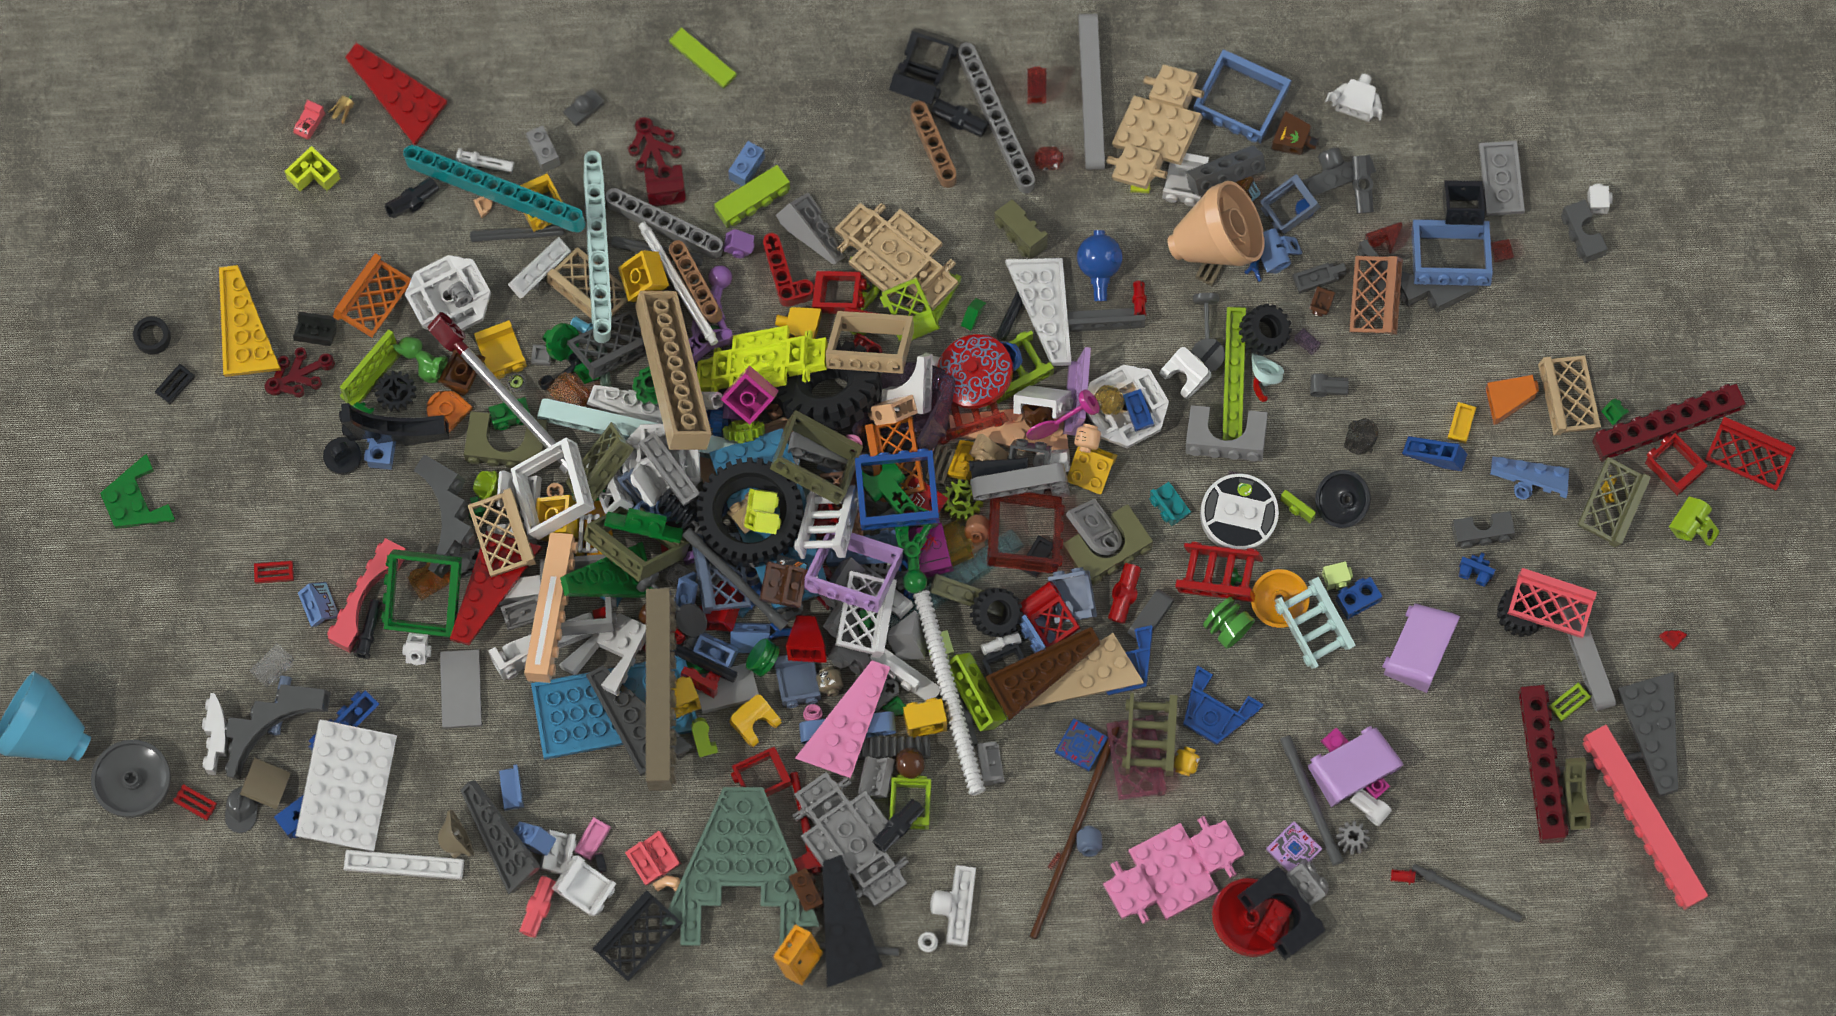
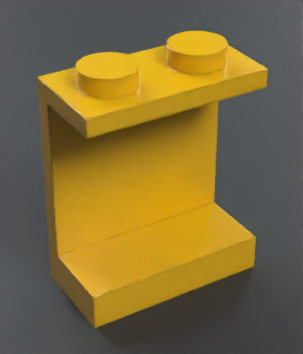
M510 320L474 333L481 355L485 357L484 363L486 367L498 379L504 378L506 374L511 372L518 373L527 367Z

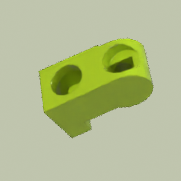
M702 717L695 718L692 721L691 729L699 758L718 753L716 742H710L707 720Z

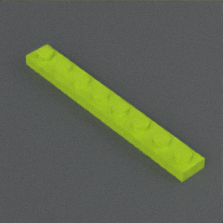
M1227 307L1222 432V440L1224 441L1235 440L1242 436L1245 342L1242 343L1241 341L1243 337L1239 335V331L1242 328L1239 325L1243 322L1241 319L1246 315V308Z

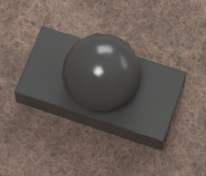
M590 89L584 95L578 96L574 103L565 109L563 113L575 126H578L604 105V101L593 89Z

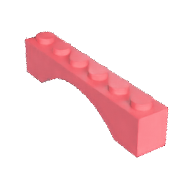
M386 538L383 543L380 542L375 550L376 555L368 561L365 574L358 578L354 593L351 592L346 601L347 605L339 611L336 624L332 625L328 630L327 638L331 644L351 653L358 641L359 613L362 603L371 588L383 579L385 574H388V566H386L387 555L393 549L406 551L404 547ZM398 559L397 571L405 559Z

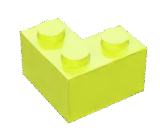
M312 146L284 171L287 180L300 192L313 180L328 191L341 179L338 170Z
M750 488L744 521L745 528L755 532L776 534L781 524L779 515L774 513L779 503L777 493Z

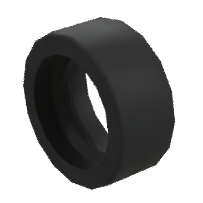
M149 316L139 320L134 326L133 339L139 350L146 354L154 355L161 353L168 347L171 334L165 321L159 317ZM149 326H158L163 331V338L155 345H146L141 340L142 331Z

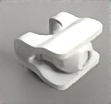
M1181 347L1160 371V375L1164 379L1171 378L1178 372L1186 374L1187 382L1180 392L1185 399L1192 397L1211 378V372L1204 363L1185 347Z

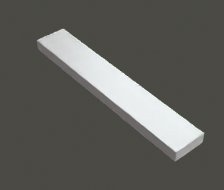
M346 850L344 871L462 880L464 859Z

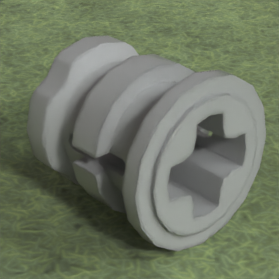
M456 282L448 288V292L455 301L456 307H463L471 302L472 296L468 294L462 282Z

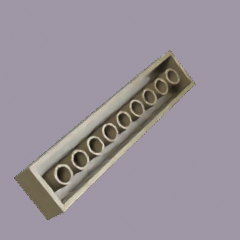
M670 588L646 589V783L649 791L673 790V784L677 783L675 767H673L677 763L675 748H673L677 743L675 728H673V726H676L675 709H673V707H676L675 690H673V688H676L675 671H673V669H676L675 652H673V650H676L675 633H673V631H676L675 614H673V612H676L675 596L671 595Z

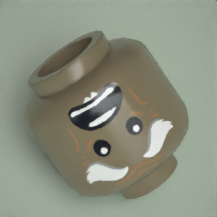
M825 667L819 670L816 681L820 693L828 697L837 696L844 687L840 671L834 669V667Z

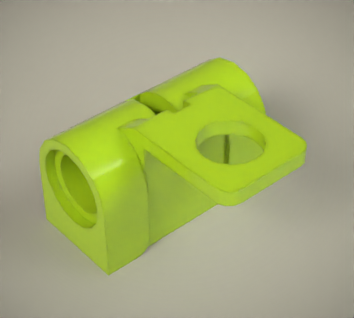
M1690 496L1669 525V528L1677 538L1692 541L1694 536L1698 534L1708 546H1711L1719 535L1718 528L1708 517L1712 511L1711 506L1703 500ZM1712 528L1713 534L1708 539L1707 533Z

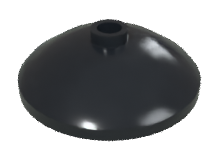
M1334 471L1328 474L1317 488L1315 496L1316 508L1320 517L1329 525L1337 528L1352 527L1361 522L1369 511L1371 504L1369 486L1359 474L1353 471ZM1348 496L1350 497L1349 503L1346 502Z

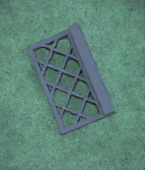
M739 532L729 533L732 537L740 541ZM698 534L705 542L706 540H704L703 536L701 534ZM692 546L703 612L710 614L712 611L750 607V599L746 596L745 602L738 603L733 599L737 591L742 595L744 594L728 578L719 573L718 569L712 568L709 565V560L697 548ZM724 561L747 583L745 567H743L741 562L734 568ZM715 575L724 581L720 588L712 584V579ZM726 583L735 589L731 596L721 590ZM718 593L727 599L724 604H715V597Z

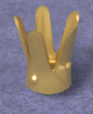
M342 96L337 104L328 111L330 113L336 108L332 116L333 119H336L345 109L341 121L344 124L349 110L354 105V102L350 99L351 96L349 98Z

